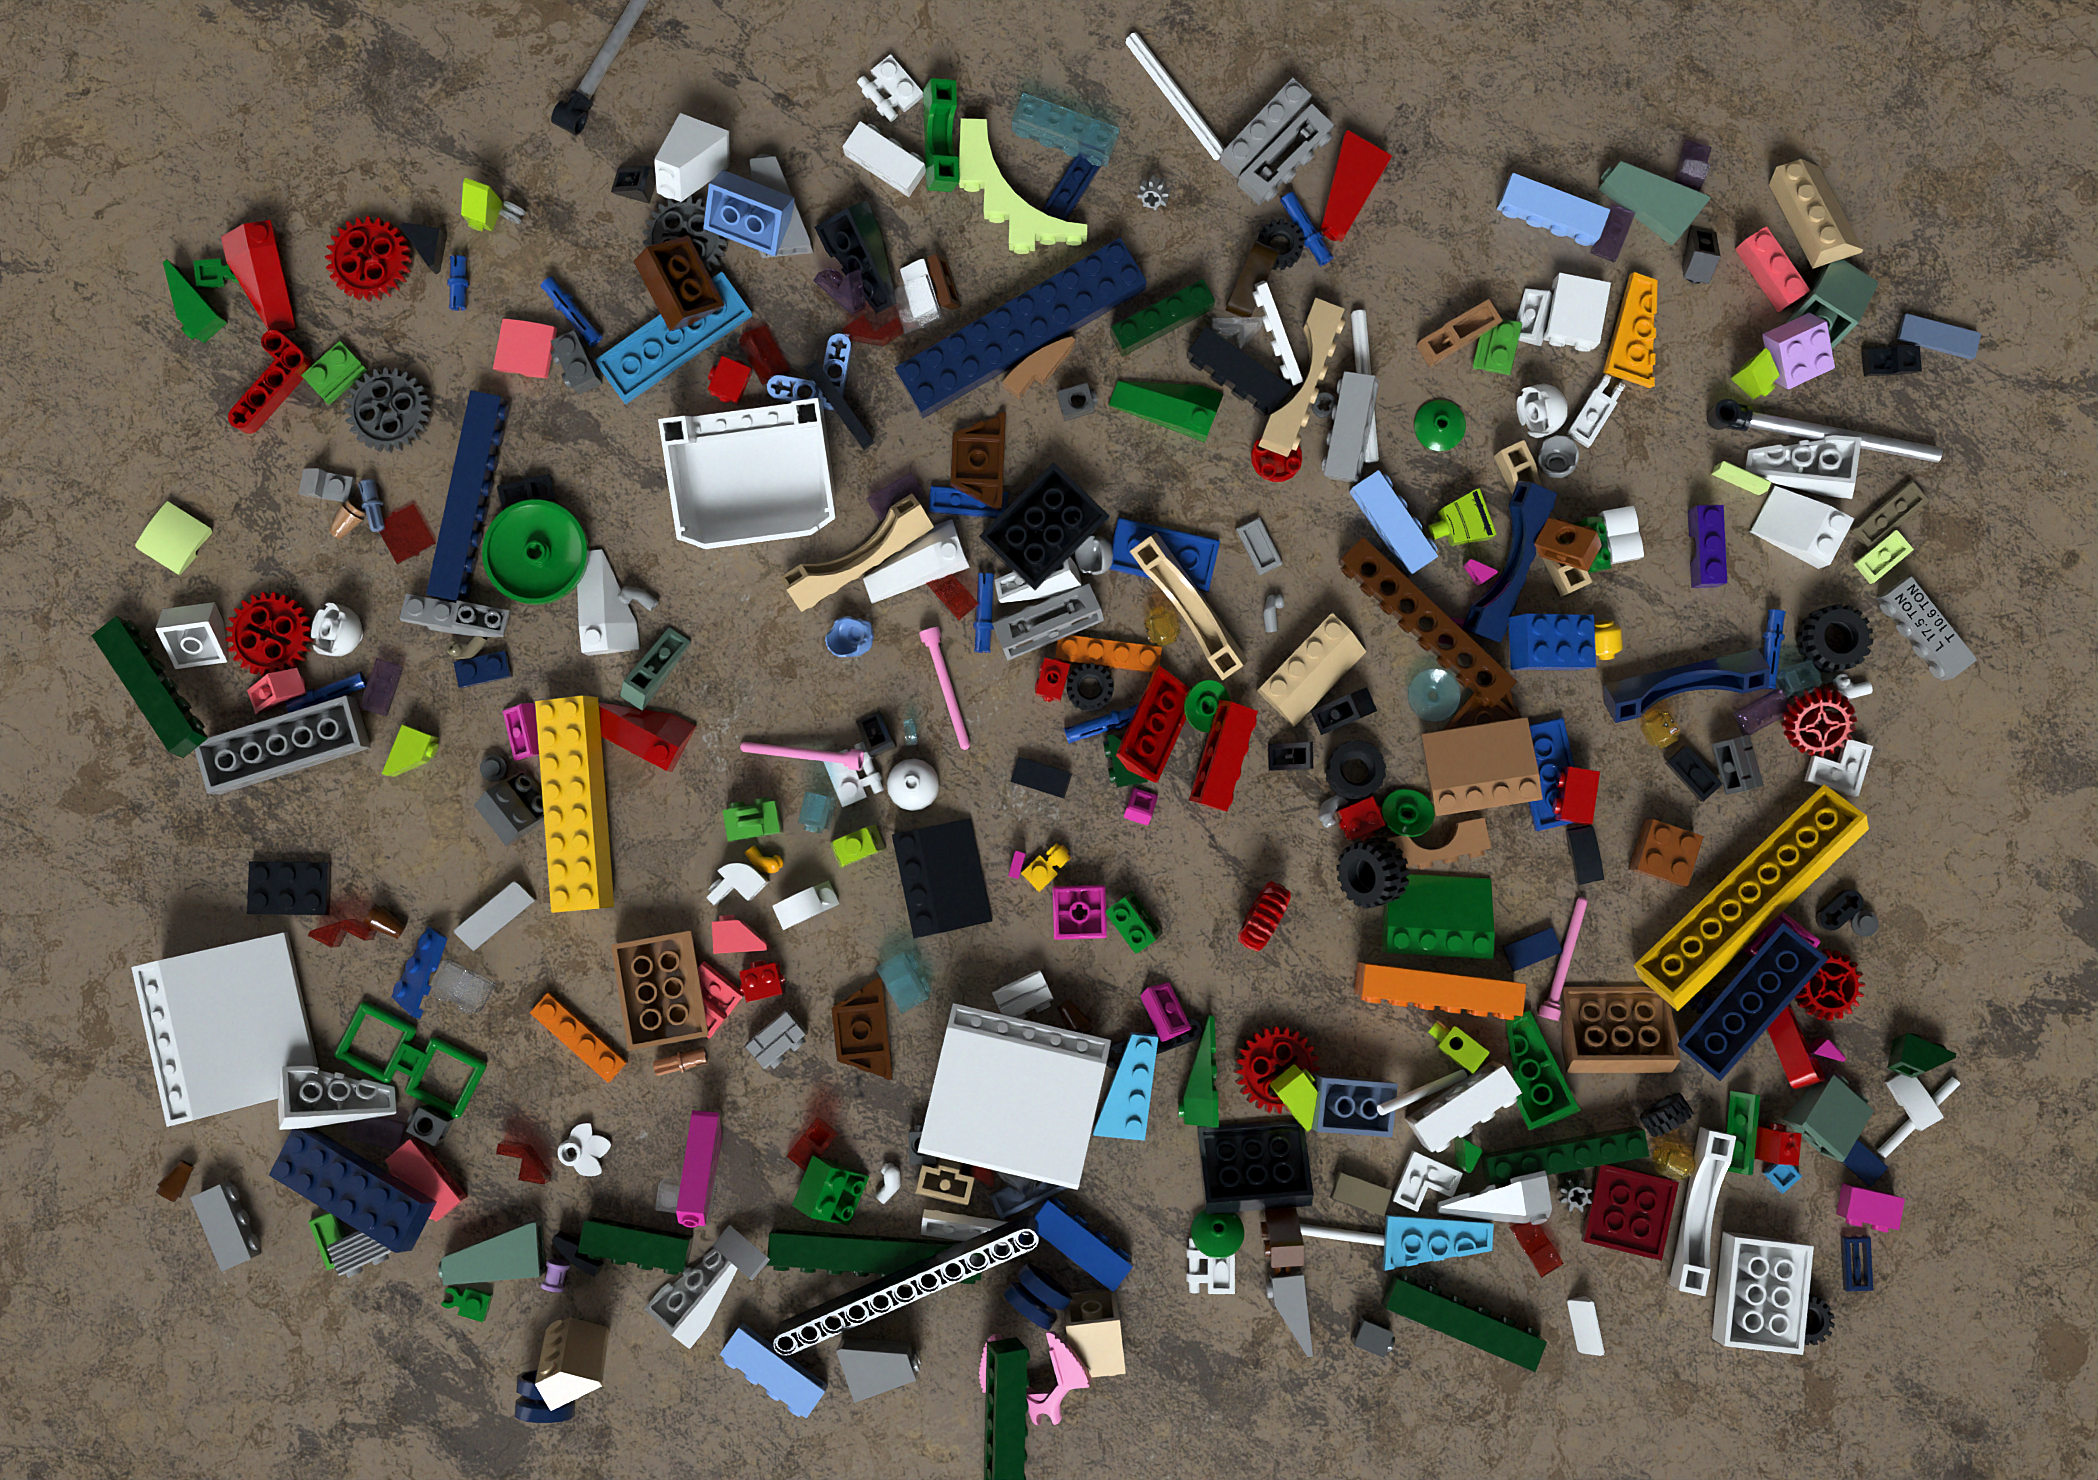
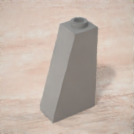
M761 154L754 159H750L753 182L792 196L776 156L772 157L768 154ZM795 203L793 204L790 224L777 255L772 256L759 251L762 258L813 253L812 244Z

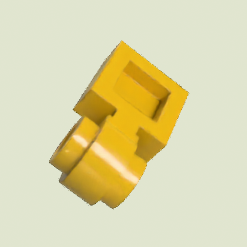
M1056 843L1046 852L1049 856L1047 861L1039 855L1021 874L1040 892L1058 875L1052 867L1057 865L1061 868L1072 857L1068 854L1069 850L1063 844L1060 846Z

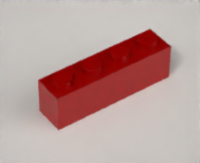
M1219 700L1189 801L1212 809L1228 811L1234 799L1233 792L1236 782L1241 776L1244 756L1249 750V739L1257 724V710L1232 701Z

